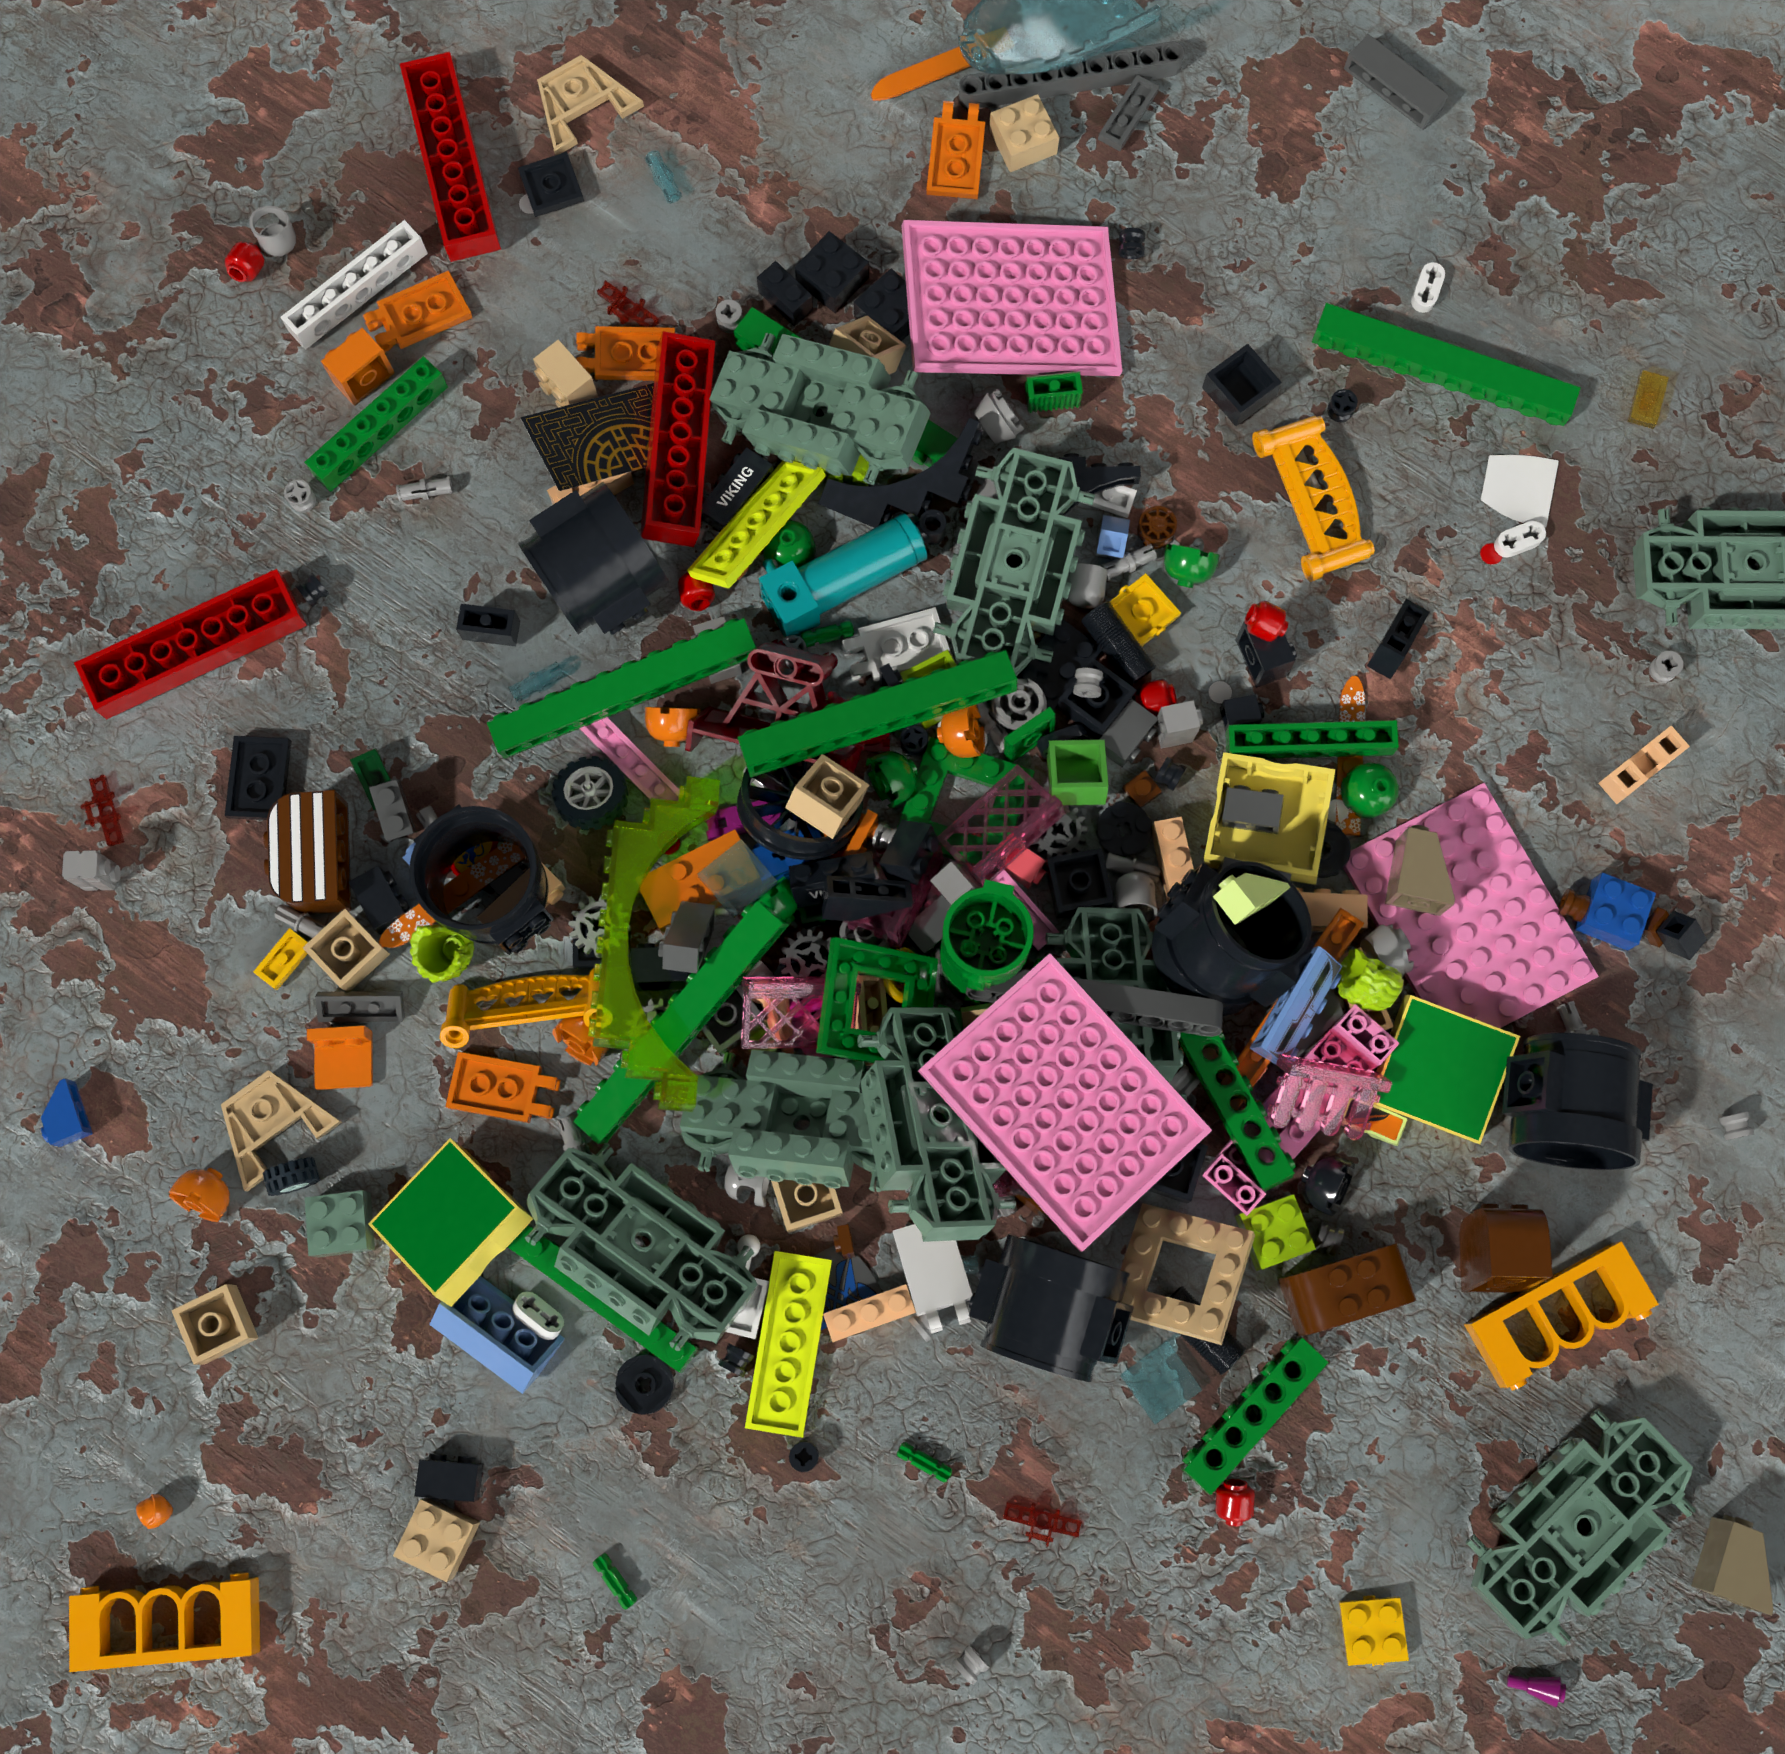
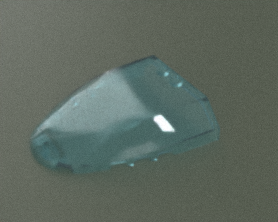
M981 0L964 20L963 33L961 36H958L959 47L967 63L977 70L989 74H1033L1059 70L1085 62L1111 49L1160 21L1162 13L1161 7L1158 4L1145 11L1135 0Z

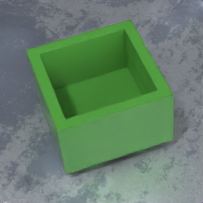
M1105 740L1049 741L1047 769L1050 806L1106 805L1109 786Z

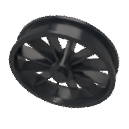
M800 761L776 769L783 782L768 772L750 778L746 768L737 796V812L745 830L761 846L784 857L799 860H815L839 852L851 841L862 814L863 799L859 807L849 818L848 824L846 826L843 825L833 839L829 836L825 837L820 830L806 821L804 822L813 838L798 837L800 821H803V819L785 808L794 787L798 784L795 783L788 768L802 769V779L806 771L814 764ZM756 779L769 789L752 786L751 784ZM750 799L769 803L753 807ZM784 812L771 825L762 818ZM788 820L786 831L793 829L794 835L787 834L778 829Z

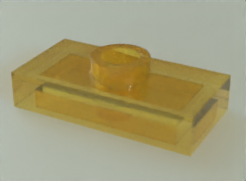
M1644 370L1640 373L1627 422L1654 429L1658 422L1669 377Z

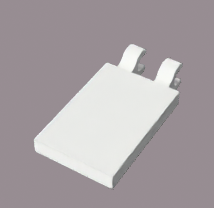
M936 607L858 628V637L843 640L841 647L844 656H850L863 650L867 660L866 662L850 666L852 680L857 681L872 675L875 682L879 680V668L888 663L893 671L897 669L901 673L947 649L951 654L945 635L933 633L935 622L941 623Z
M915 1224L893 1230L917 1316L926 1314L931 1333L943 1330L937 1310L950 1306L955 1307L960 1325L971 1322L966 1302L970 1301L972 1292L956 1240L923 1242L922 1234Z

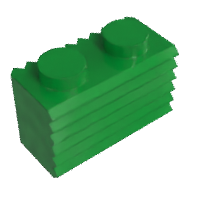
M1080 371L1026 376L1025 395L1029 413L1032 411L1036 413L1038 410L1040 412L1043 410L1047 412L1048 409L1052 411L1059 408L1061 410L1064 408L1068 410L1069 407L1072 409L1080 407L1083 394Z

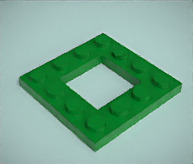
M931 737L916 775L915 790L905 804L898 826L901 820L931 824L939 839V846L935 854L998 874L1032 784L1035 770L982 753L981 756L960 758L951 754L946 749L944 743H940L938 739ZM948 774L998 790L982 837L930 821Z
M837 937L831 938L816 1053L870 1063L884 1061L875 1047L860 1048L858 1046L859 1035H875L876 1032L851 1028L858 973L904 982L902 1008H933L938 959Z

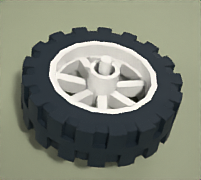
M592 756V759L581 757L575 763L571 761L567 764V768L561 769L558 772V779L553 781L554 790H552V797L561 818L565 822L568 821L569 825L574 828L578 826L581 827V830H589V828L598 830L602 829V826L605 824L609 826L614 823L616 817L619 818L623 814L622 809L628 804L627 796H629L625 778L616 764L613 766L612 762L606 758L601 760L598 756ZM591 779H597L598 781L594 784ZM605 783H608L610 786L609 790H599ZM574 790L581 792L580 794L571 797L572 792ZM599 797H606L603 802H600ZM584 800L582 807H579L575 804L577 802Z

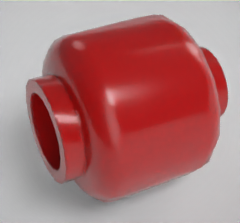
M237 242L225 258L227 273L238 282L253 281L265 264V259L259 247L247 242Z
M688 572L678 580L680 601L686 608L692 611H702L707 609L714 601L715 591L713 584L694 579Z
M1265 600L1260 601L1258 604H1252L1244 620V623L1247 624V630L1251 635L1267 642L1275 640L1278 636L1282 637L1289 625V622L1286 621L1285 610Z
M1165 679L1143 683L1140 686V694L1135 695L1136 702L1154 716H1158L1161 707L1177 704L1174 685L1168 684Z
M1234 1478L1224 1480V1484L1219 1485L1216 1490V1514L1221 1519H1224L1225 1523L1229 1526H1242L1244 1521H1248L1254 1516V1490L1244 1480Z

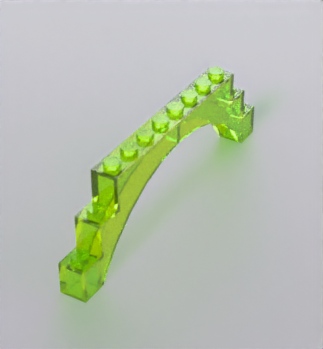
M687 776L685 785L679 786L678 801L651 798L649 808L644 807L642 823L615 820L613 830L607 831L606 846L611 847L610 856H605L603 873H609L608 883H602L601 899L606 900L605 910L600 909L598 926L604 927L603 937L597 936L596 953L601 954L600 964L595 963L593 981L599 982L598 991H592L591 1008L596 1009L595 1019L589 1020L588 1036L593 1037V1046L628 1049L627 1051L622 1050L621 1068H626L625 1078L660 1081L655 1082L653 1099L658 1100V1109L693 1112L696 1106L698 1076L666 1047L646 1017L635 992L629 966L628 927L632 907L641 885L661 855L684 834L716 815L720 792V780Z

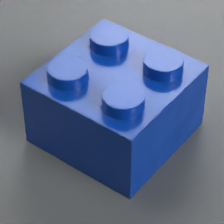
M1602 872L1591 880L1587 895L1591 897L1590 905L1582 921H1577L1575 931L1628 951L1640 943L1656 893Z

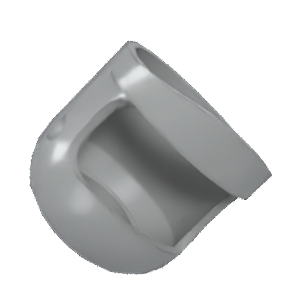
M264 206L252 212L249 219L250 228L258 239V243L263 251L271 256H283L293 250L296 244V233L285 211L276 206ZM268 213L276 214L279 219L278 223L266 226L261 230L260 234L255 231V224L260 217Z
M1078 563L1075 573L1070 572L1067 581L1072 583L1067 599L1069 603L1083 609L1099 606L1104 599L1108 571L1094 564Z
M1137 872L1121 876L1115 884L1116 908H1126L1127 905L1131 904L1151 906L1153 908L1151 911L1143 913L1146 922L1149 923L1156 918L1158 913L1153 880L1146 874Z
M731 1163L726 1171L724 1187L728 1196L735 1200H739L742 1192L753 1191L755 1192V1205L766 1207L770 1180L760 1176H755L751 1179L741 1177L738 1173H735Z

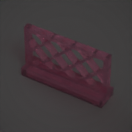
M1017 764L938 836L939 844L972 874L976 882L983 887L985 879L992 881L1065 814L1063 804L1055 795L1052 797ZM1019 775L1025 781V790H1009V784ZM1040 795L1046 800L1040 807L1028 808L1029 796ZM994 796H1005L1004 808H989V801ZM1009 796H1024V808H1009ZM1004 814V826L988 827L989 815ZM1008 814H1024V820L1019 826H1008ZM973 815H984V827H969V819ZM1003 832V840L998 845H987L988 833ZM953 833H964L963 845L951 846L946 840ZM968 833H984L983 845H968ZM967 851H983L982 860L973 867L967 861Z
M743 977L742 1049L817 1048L818 1037L814 1040H807L802 1033L813 1023L818 1027L820 1026L817 1019L821 1017L822 1007L812 1016L804 1006L812 998H820L823 1002L826 977ZM858 980L856 983L851 1028H855L857 995H861V983ZM785 998H792L797 1005L784 1016L776 1006ZM752 999H764L769 1004L758 1016L751 1011ZM774 1009L782 1019L769 1030L761 1020ZM802 1009L810 1018L797 1030L789 1020ZM759 1023L767 1033L759 1041H749V1032ZM787 1023L795 1033L787 1040H779L774 1034Z

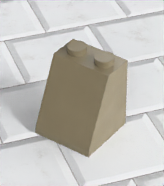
M1413 825L1408 827L1395 842L1385 904L1441 916L1454 905L1455 897L1437 833L1430 832L1429 828Z
M1724 1515L1723 1519L1712 1517L1691 1586L1747 1609L1772 1616L1774 1609L1763 1533L1753 1529L1754 1523L1738 1517L1734 1518L1728 1515Z

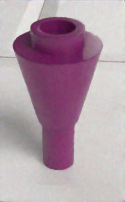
M1508 1674L1507 1687L1524 1690L1557 1708L1558 1702L1564 1703L1566 1684L1561 1683V1677L1523 1678Z

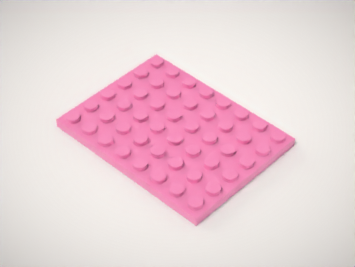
M903 220L902 238L913 371L925 373L1030 375L1080 371L1082 376L1121 375L1122 362L1108 227Z
M1485 783L1351 850L1349 861L1343 869L1355 890L1359 891L1361 895H1368V912L1375 925L1378 927L1380 925L1388 926L1393 924V929L1401 928L1411 945V948L1406 951L1408 961H1414V966L1411 972L1404 975L1416 997L1497 1028H1502L1599 977L1563 915L1558 914L1559 908ZM1413 825L1425 826L1429 828L1430 832L1437 833L1455 897L1454 905L1441 916L1385 904L1395 842L1408 827Z
M1051 954L1047 955L918 1071L1080 1252L1084 1251L1212 1131Z

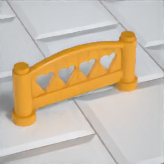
M1311 416L1269 431L1262 429L1254 432L1252 435L1253 446L1257 455L1260 458L1273 456L1311 553L1302 556L1301 567L1309 582L1321 579L1325 573L1368 559L1375 552L1372 541L1370 539H1362L1357 505L1348 478L1337 457L1321 437V432L1325 431V423L1321 416ZM1310 445L1314 449L1313 455L1318 459V464L1310 465L1295 461V458L1304 446ZM1315 470L1323 472V480L1328 485L1326 490L1304 485ZM1326 494L1333 497V505L1338 510L1335 515L1314 510ZM1335 519L1343 522L1342 529L1347 532V538L1344 540L1324 535Z
M595 967L589 975L530 976L506 980L474 990H469L463 984H457L449 991L446 1020L441 1025L440 1040L447 1047L460 1048L467 1044L470 1030L583 1016L585 1025L591 1029H605L612 1023L613 1016L612 1007L609 1005L610 973L605 967ZM582 989L570 1000H567L560 994L564 990ZM553 992L544 1003H538L532 997L535 994ZM525 996L515 1007H510L504 1001L509 997ZM497 1000L488 1010L484 1011L476 1005L479 1001Z

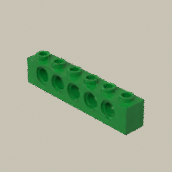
M423 356L304 462L312 475L329 492H332L448 388L442 373Z
M1397 720L1228 725L1225 732L1226 753L1263 759L1392 756L1399 748Z
M1223 1032L1213 1037L1181 1033L1178 1042L1255 1184L1265 1192L1291 1179L1295 1174L1293 1171L1296 1168L1290 1154L1288 1152L1283 1153L1278 1143L1281 1142V1138L1275 1127L1269 1128L1264 1118L1267 1116L1264 1106L1259 1100L1255 1102L1250 1093L1253 1091V1087L1246 1075L1241 1076L1236 1067L1239 1065L1236 1055L1232 1050L1227 1051L1222 1042L1225 1040ZM1208 1047L1213 1048L1217 1051L1218 1057L1212 1060L1206 1059L1202 1051ZM1227 1073L1230 1075L1232 1082L1228 1085H1221L1217 1082L1216 1075ZM1234 1098H1240L1245 1102L1246 1108L1242 1111H1236L1230 1106V1101ZM1255 1124L1259 1128L1260 1134L1250 1137L1245 1133L1244 1126ZM1267 1149L1272 1152L1274 1160L1270 1163H1264L1259 1159L1258 1152Z
M1302 1337L1295 1340L1290 1338L1281 1347L1280 1351L1283 1354L1277 1361L1270 1360L1262 1368L1260 1373L1263 1376L1256 1384L1253 1381L1250 1382L1241 1392L1243 1399L1237 1405L1232 1403L1221 1415L1224 1420L1217 1428L1212 1425L1201 1437L1204 1442L1197 1450L1192 1447L1182 1458L1184 1464L1181 1469L1207 1494L1211 1495L1329 1363ZM1289 1361H1293L1298 1367V1373L1293 1378H1289L1285 1373V1365ZM1269 1383H1274L1279 1390L1278 1396L1273 1400L1268 1399L1265 1394V1388ZM1250 1405H1255L1259 1410V1417L1254 1422H1250L1245 1415V1411ZM1230 1427H1236L1240 1433L1239 1440L1234 1444H1230L1226 1439V1431ZM1211 1449H1216L1220 1454V1460L1214 1466H1210L1206 1461V1454Z

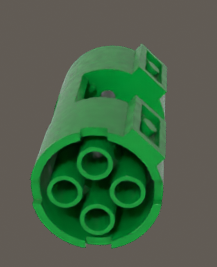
M985 879L983 888L968 891L960 896L951 905L945 916L939 959L940 973L952 994L964 1002L974 1005L990 1003L969 998L966 995V989L984 991V987L990 988L1010 980L1025 967L1033 942V923L1025 905L1013 895L1014 886Z

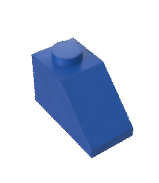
M66 1078L59 1080L41 1116L43 1123L41 1133L47 1143L62 1147L93 1133L76 1082Z

